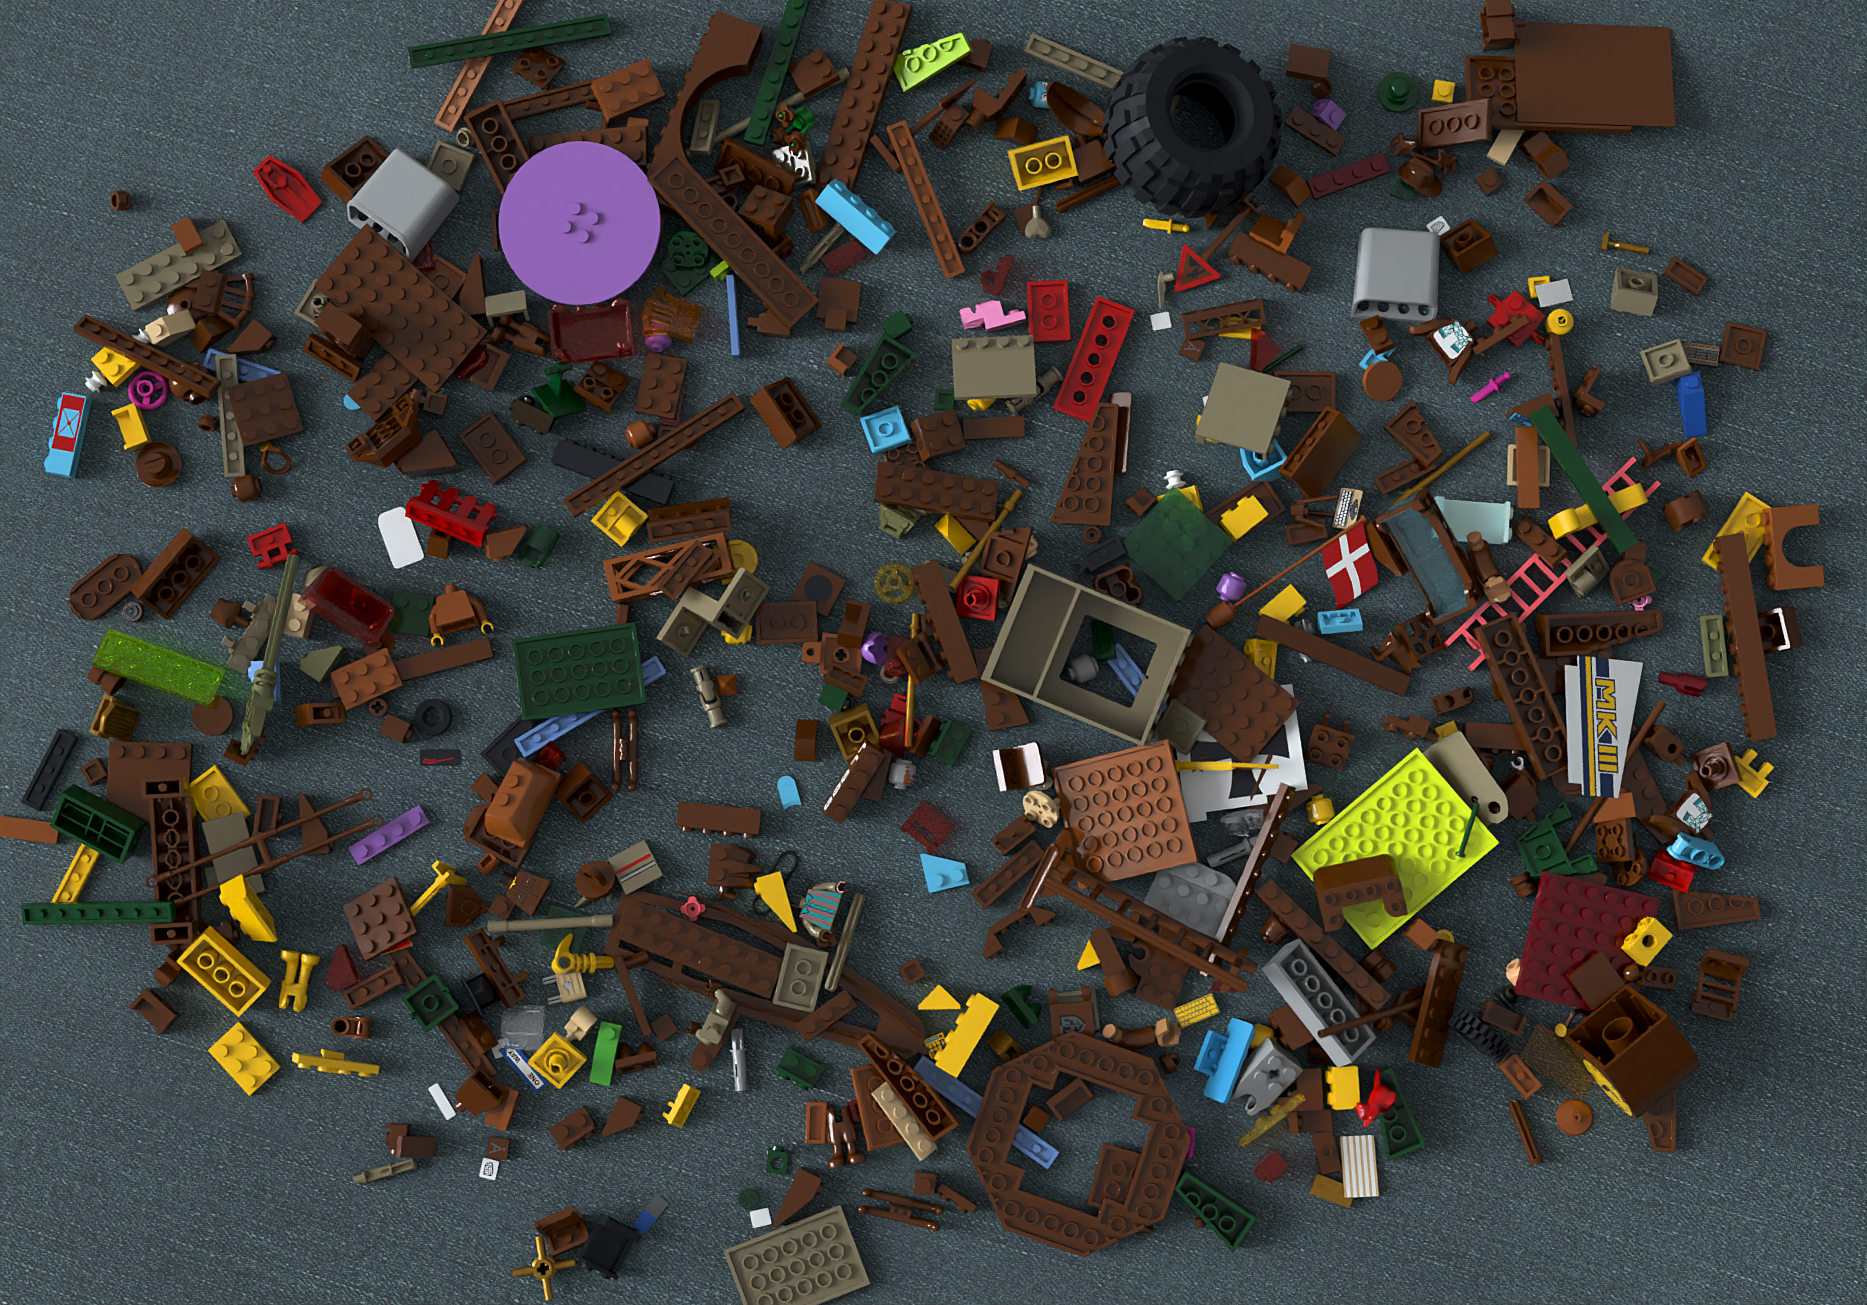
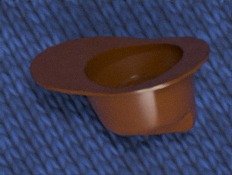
M1413 157L1409 162L1403 163L1399 167V177L1421 194L1431 198L1441 194L1442 184L1435 176L1433 166L1429 161Z

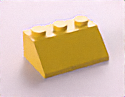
M1068 135L1007 150L1019 191L1078 175Z
M242 874L220 885L221 895H219V898L224 906H229L233 919L235 921L239 920L241 923L240 927L245 935L249 934L253 941H277L273 917Z

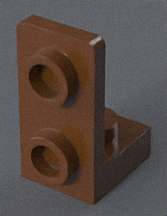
M1330 1109L1288 1113L1290 1134L1329 1131L1333 1129Z

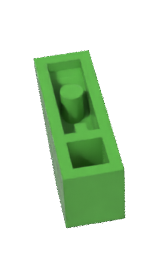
M601 1021L589 1082L610 1086L624 1025Z

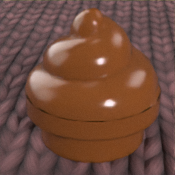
M1391 1016L1375 1021L1373 1026L1378 1031L1385 1032L1393 1028L1395 1022Z

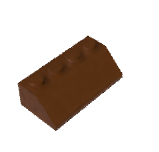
M183 527L131 587L130 591L140 601L168 620L221 558Z

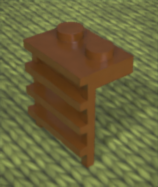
M1718 948L1708 949L1700 958L1701 964L1698 971L1699 978L1696 984L1695 1003L1699 1004L1701 998L1730 1005L1732 1006V1012L1736 1013L1742 973L1749 967L1750 959L1744 958L1741 954L1725 953ZM1704 975L1736 984L1735 987L1704 980ZM1702 987L1734 994V998L1702 991Z
M574 1206L534 1222L535 1229L545 1236L552 1257H557L584 1245L590 1235L583 1214L575 1209Z

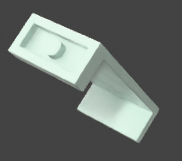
M1440 496L1434 498L1458 542H1468L1467 535L1474 531L1480 532L1482 539L1486 540L1488 544L1505 545L1508 543V540H1511L1512 528H1509V520L1513 518V508L1510 507V502L1506 501L1504 504L1446 500L1445 497ZM1432 527L1431 540H1440Z

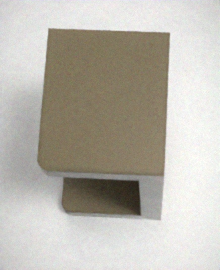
M525 290L484 297L486 316L490 328L495 327L494 317L524 312L526 321H530L529 302Z

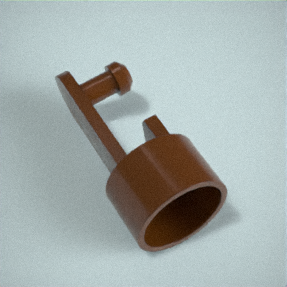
M1102 928L1095 929L1090 935V942L1106 975L1102 980L1110 997L1137 986L1139 983L1131 966L1125 968L1109 932Z

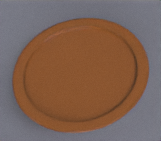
M1577 1098L1568 1099L1558 1107L1556 1122L1564 1133L1571 1136H1579L1586 1133L1592 1126L1593 1112L1585 1101Z

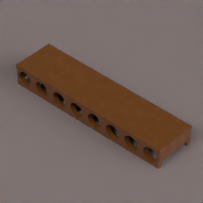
M1515 612L1474 628L1475 636L1538 780L1542 781L1568 770L1567 730Z

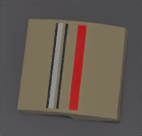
M645 840L608 859L626 895L663 876Z

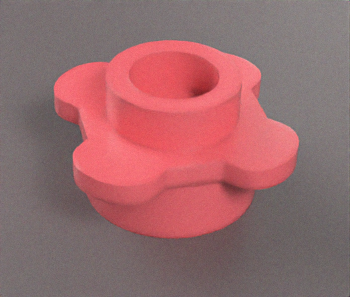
M691 896L688 898V902L681 906L680 910L689 917L690 921H696L698 915L705 911V905L700 904L696 897Z

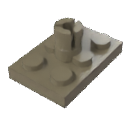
M787 942L772 1003L811 1013L814 1012L828 951Z

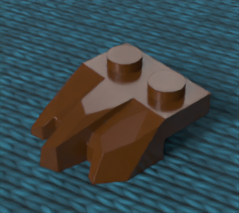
M711 843L707 885L742 890L754 888V882L749 880V877L762 874L760 866L750 864L752 860L756 859L757 855L747 848Z

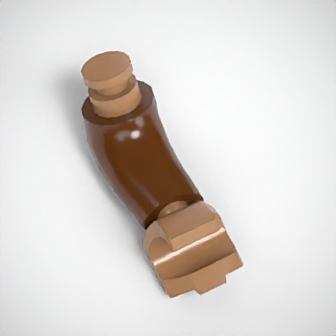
M1478 531L1469 533L1466 537L1468 541L1466 546L1467 558L1474 572L1484 584L1483 589L1488 601L1492 604L1507 600V597L1513 594L1506 579L1502 577L1492 559L1488 542L1482 539V535Z
M1164 1018L1156 1023V1029L1153 1025L1137 1029H1126L1122 1026L1115 1027L1113 1024H1108L1103 1029V1036L1107 1039L1108 1043L1134 1051L1157 1044V1041L1162 1047L1175 1046L1179 1043L1181 1029L1177 1023L1169 1024L1168 1019Z

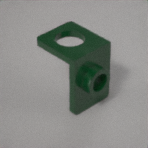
M773 1145L772 1149H767L766 1172L785 1175L787 1173L789 1151L784 1150L783 1146ZM775 1157L781 1158L783 1160L782 1168L774 1169L771 1166L772 1159Z

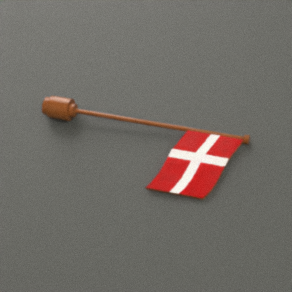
M1364 515L1360 516V519L1235 604L1232 605L1230 602L1226 604L1223 601L1208 611L1209 614L1205 618L1214 630L1217 627L1220 629L1235 619L1236 607L1319 551H1322L1325 571L1335 595L1336 610L1340 609L1378 583L1376 565L1367 545L1364 524L1368 522Z

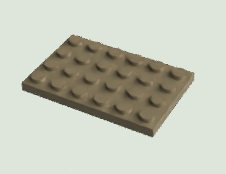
M841 1204L723 1250L743 1305H818L870 1284Z

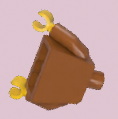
M455 584L445 586L446 594L436 598V604L429 615L431 633L434 634L431 644L434 647L436 646V638H440L441 645L443 646L445 638L442 635L479 626V622L482 623L481 631L486 634L483 629L484 625L489 624L492 631L494 629L493 625L487 621L488 616L482 603L473 595H467L465 590L458 591Z

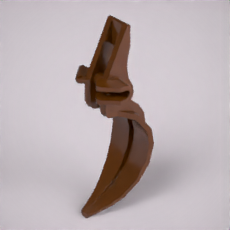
M1049 81L1046 86L1047 104L1057 120L1077 135L1084 134L1086 137L1099 136L1107 140L1106 134H1102L1105 112L1072 88L1056 81Z

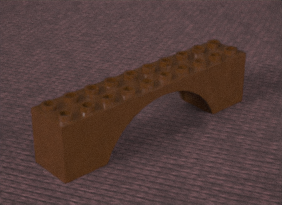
M717 10L715 16L712 15L710 17L708 33H704L700 41L702 47L699 52L696 51L692 63L694 65L692 70H688L684 79L686 84L683 89L680 88L676 99L678 102L676 107H672L670 110V121L668 126L664 125L662 129L660 144L657 143L655 145L652 163L648 162L645 173L647 178L676 151L689 164L684 152V130L692 108L701 96L715 85L731 78L750 75L765 40L761 27ZM655 190L661 212H666L670 216L685 221Z

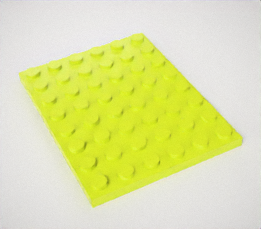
M1415 748L1295 850L1291 857L1312 881L1315 870L1320 867L1380 854H1388L1393 857L1402 884L1408 915L1400 917L1390 916L1385 910L1383 899L1342 907L1346 921L1373 950L1499 842L1476 816L1464 854H1466L1465 858L1455 855L1456 851L1459 852L1472 811L1419 749Z

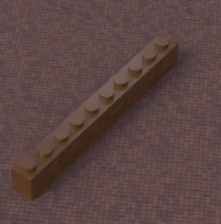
M1744 533L1715 537L1713 549L1714 553L1718 554L1719 559L1716 567L1718 574H1721L1722 577L1720 591L1722 595H1725L1726 601L1723 603V610L1725 615H1728L1727 633L1732 637L1730 651L1732 656L1735 655L1736 664H1733L1735 676H1738L1739 679L1737 693L1738 696L1742 697L1740 712L1742 717L1745 716L1746 725H1743L1744 735L1750 741L1778 737Z

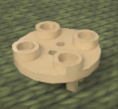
M1029 791L1023 798V805L1026 810L1024 814L1028 820L1036 821L1047 828H1051L1059 820L1061 805L1058 803L1060 799L1055 798L1052 800L1041 791Z

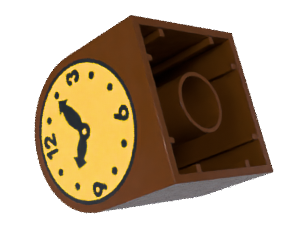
M1628 984L1563 1037L1598 1086L1619 1109L1635 1121L1701 1066L1698 1057L1670 1016Z

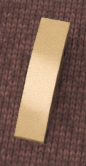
M1501 129L1486 157L1504 166L1524 130Z

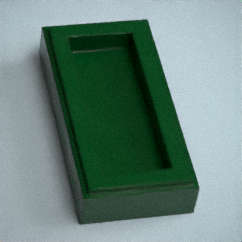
M1104 621L1092 622L1091 627L1096 661L1102 662L1117 659L1113 625Z

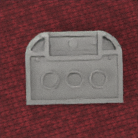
M1191 862L1158 870L1144 903L1184 925L1215 939L1235 892L1236 885L1225 874L1200 863Z

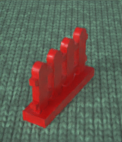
M430 480L427 484L423 483L420 488L422 490L418 497H410L407 502L405 517L478 547L482 546L485 533L489 531L490 527L487 525L491 519L496 520L498 513H495L496 506L494 504L487 503L481 507L477 505V498L475 496L469 495L465 499H461L458 497L459 492L455 488H448L446 492L439 490L440 484L436 480ZM435 496L441 498L437 505L431 503ZM453 504L460 506L456 513L450 511ZM473 511L479 513L475 520L469 518Z

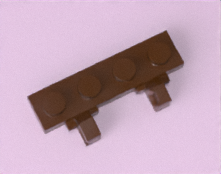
M481 927L463 938L507 1009L526 998L520 985L524 979L529 977L526 971L523 970L513 976L497 948L507 942L503 935L492 940Z

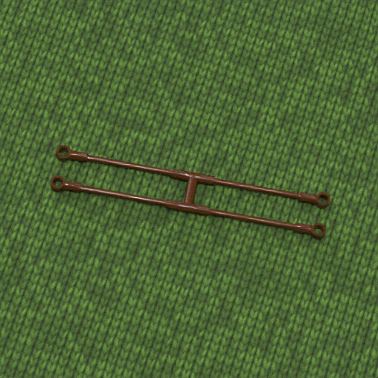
M364 788L360 793L345 798L342 802L281 827H274L240 841L237 845L173 871H166L157 876L151 875L146 878L145 885L150 889L155 888L159 883L173 878L174 875L254 844L258 845L265 863L242 873L244 878L258 875L285 864L290 859L356 832H363L373 827L378 828L383 825L384 818L378 814L374 815L372 819L357 825L355 828L289 855L285 854L275 859L272 858L265 840L343 806H350L362 800H370L373 792L369 788ZM363 791H368L370 793V797H363ZM374 818H380L381 824H375ZM235 877L184 898L180 897L172 900L175 902V908L184 905L185 902L219 889L220 885ZM150 878L154 879L155 885H150L148 880Z

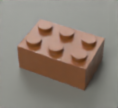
M648 58L596 79L591 84L592 91L607 123L660 102L665 96Z

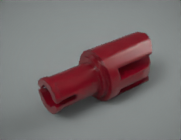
M1661 670L1658 683L1675 687L1679 693L1700 697L1707 684V679L1684 672L1675 675Z

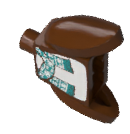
M1439 317L1416 326L1408 327L1409 333L1412 336L1427 335L1425 337L1427 342L1448 368L1451 367L1448 383L1455 386L1457 379L1473 357L1472 343L1474 338L1470 334L1477 330L1476 324L1469 320L1462 325L1458 319L1451 320L1447 317Z
M1694 769L1688 772L1686 776L1687 791L1680 796L1664 816L1652 815L1648 823L1657 826L1674 837L1683 832L1693 837L1700 835L1704 840H1707L1714 834V831L1707 825L1714 817L1711 811L1712 803L1707 790Z

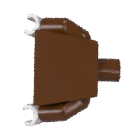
M1517 757L1516 759L1520 766H1515L1511 761L1510 767L1515 771L1499 785L1508 801V816L1505 819L1514 818L1520 820L1524 817L1527 822H1530L1537 816L1532 809L1539 802L1537 797V779L1527 767L1524 768L1523 759ZM1473 797V801L1477 803L1478 800ZM1495 801L1490 802L1488 805L1489 811L1493 814H1498L1501 810L1500 805Z

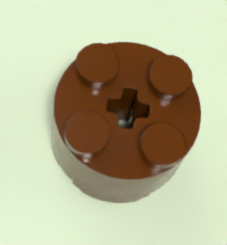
M1699 489L1661 508L1675 533L1711 515L1710 509Z

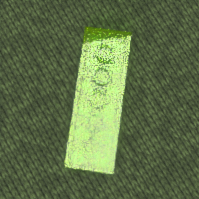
M108 628L92 661V666L209 708L226 674L224 669Z

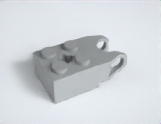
M1267 1036L1244 1060L1239 1078L1234 1085V1093H1232L1229 1101L1237 1099L1242 1095L1250 1094L1251 1096L1245 1107L1247 1114L1250 1116L1267 1108L1304 1071L1298 1058Z

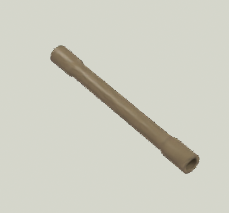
M613 914L587 917L488 921V932L507 933L509 931L613 927L614 917Z

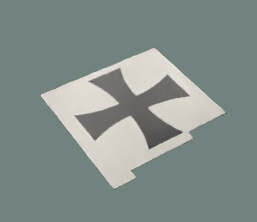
M1292 684L1281 685L1283 689L1294 697ZM1296 710L1251 762L1254 764H1264L1267 756L1272 754L1273 757L1269 764L1279 765V769L1266 770L1252 801H1250V796L1261 770H1203V772L1200 770H1180L1182 793L1190 823L1207 820L1206 812L1267 804L1266 795L1276 794L1281 782L1295 787V791L1308 789ZM1205 730L1201 732L1187 756L1176 749L1177 759L1180 762H1198L1201 757L1207 756L1210 759L1204 758L1200 762L1243 763Z

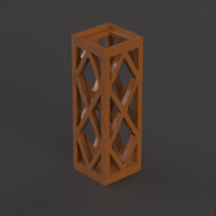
M724 532L603 561L612 602L617 605L665 594L657 587L674 568L673 565L689 550L696 540L706 547L718 545L719 551L708 548L714 553L711 556L713 558L695 575L685 589L689 586L696 587L733 578L736 575L728 537ZM675 555L667 564L656 561V559ZM644 564L661 569L645 586L628 581ZM720 565L723 566V569L717 570ZM622 586L633 589L634 591L624 593Z

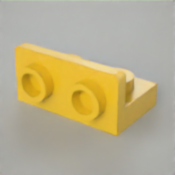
M1247 639L1243 649L1244 656L1274 680L1278 643L1262 639Z

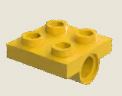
M617 491L591 522L623 548L649 516L622 493Z

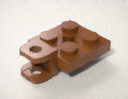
M822 633V642H805L803 644L802 661L808 664L820 665L819 674L826 675L832 661L861 673V649L837 644L838 634ZM813 650L814 655H807V651ZM840 650H844V654H847V658H843V661H839V658L835 657V653H839Z

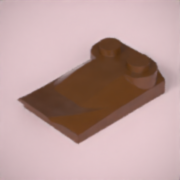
M483 803L480 806H474L462 827L465 834L464 840L519 869L535 844L539 832L534 831L526 849H523L489 834L485 826V814L489 805Z

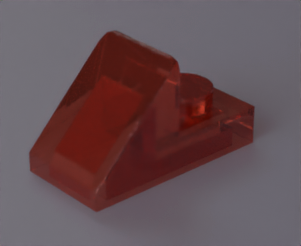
M550 740L539 753L534 763L556 771L565 761V753Z

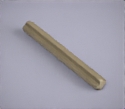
M855 893L825 984V989L834 992L836 990L865 900L863 894Z

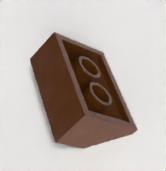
M789 376L761 388L750 399L783 450L798 444L822 427Z

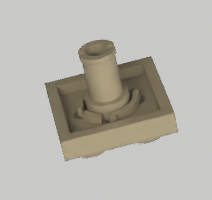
M314 279L294 314L319 328L314 323L317 319L315 316H319L328 302L338 309L340 308L331 300L328 301L327 299L329 298L314 286L318 281Z

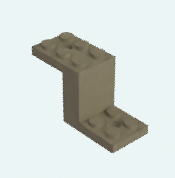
M742 567L737 571L719 602L689 586L658 634L657 639L685 658L688 657L708 624L738 640L770 587ZM747 590V595L742 599L743 593ZM685 627L684 633L680 635V630Z

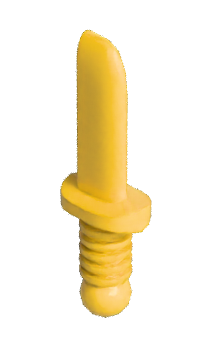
M1144 219L1143 222L1144 226L1148 228L1168 230L1167 234H1171L1172 230L1177 232H1188L1190 230L1187 224H1173V219H1169V222Z

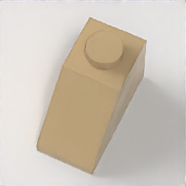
M184 310L163 316L148 324L145 328L153 345L165 347L193 331L196 323L190 310Z

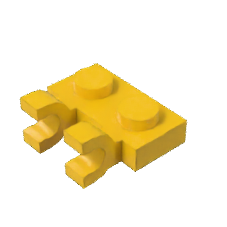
M1748 749L1741 759L1735 756L1743 781L1737 782V784L1753 798H1756L1769 783L1765 777L1774 767L1770 763L1764 762L1758 769V772H1756L1749 764L1758 753L1753 749Z

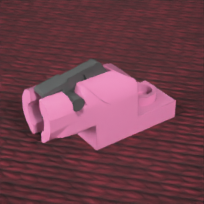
M985 297L960 309L964 329L982 327V324H984L986 333L1026 322L1024 311L1012 310L1004 316L1000 301H989Z

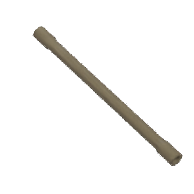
M845 67L837 71L840 77L838 82L818 93L848 80L851 76L847 68ZM798 92L778 102L774 116L776 111L781 108V103H786L788 106L793 107L806 99L801 92ZM751 116L716 133L713 146L725 141L727 137L731 138L747 130ZM690 146L684 148L689 160L698 156L691 155Z

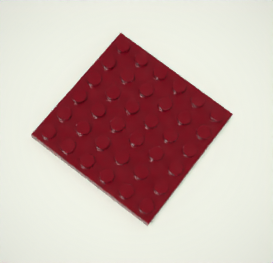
M1542 871L1514 993L1595 1011L1596 1009H1590L1567 976L1598 951L1603 952L1623 982L1639 993L1641 985L1636 984L1637 980L1633 982L1628 981L1623 974L1624 969L1628 965H1635L1639 968V964L1621 947L1624 944L1625 938L1635 932L1638 928V923L1642 919L1647 917L1657 918L1661 899ZM1647 935L1643 938L1644 945L1648 942Z

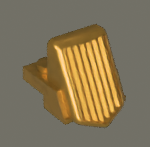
M104 693L89 733L107 740L111 737L123 742H129L139 720L140 710L124 705V701Z

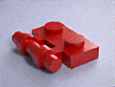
M285 522L247 537L253 556H263L264 560L257 563L259 570L275 567L274 565L277 563L286 562L288 554L298 555L296 548L288 550L286 545L293 543V539ZM279 548L281 554L271 557L269 552Z

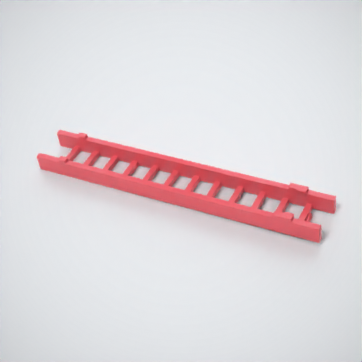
M1634 457L1630 458L1602 486L1604 492L1606 491L1609 495L1616 493L1610 486L1619 477L1629 486L1636 484L1624 473L1636 461ZM1658 480L1645 491L1646 497L1650 496L1661 485ZM1636 508L1624 512L1621 515L1622 519L1625 520ZM1593 526L1586 528L1597 539L1593 543L1597 547L1608 537L1605 532L1601 535ZM1572 534L1565 536L1582 554L1588 550ZM1552 535L1551 538L1556 541L1554 535ZM1534 553L1507 580V584L1510 586L1520 577L1539 596L1528 606L1510 588L1513 594L1510 597L1524 610L1518 617L1519 623L1567 578L1565 572L1582 554L1573 563L1567 558L1561 561L1567 569L1557 577L1538 559L1539 556ZM1533 562L1553 581L1544 592L1524 573ZM1487 600L1444 642V645L1448 647L1462 634L1466 641L1481 653L1467 667L1470 671L1474 670L1485 659L1479 643L1466 630L1475 620L1481 625L1487 623L1480 615L1489 606L1502 617L1508 615L1496 602L1490 604Z

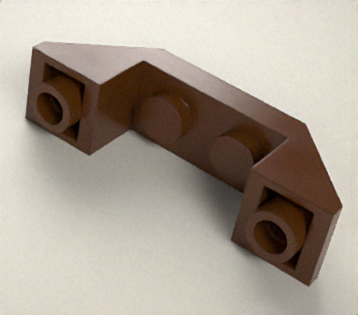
M1032 907L1029 911H1023L1020 908L989 927L983 957L985 959L989 957L992 960L1001 955L999 950L1003 947L996 938L995 933L998 932L1001 935L1010 929L1009 924L1014 921L1017 924L1028 918L1026 914L1030 913L1037 926L1042 924L1043 927H1046L1054 922L1053 917L1056 916L1055 913Z

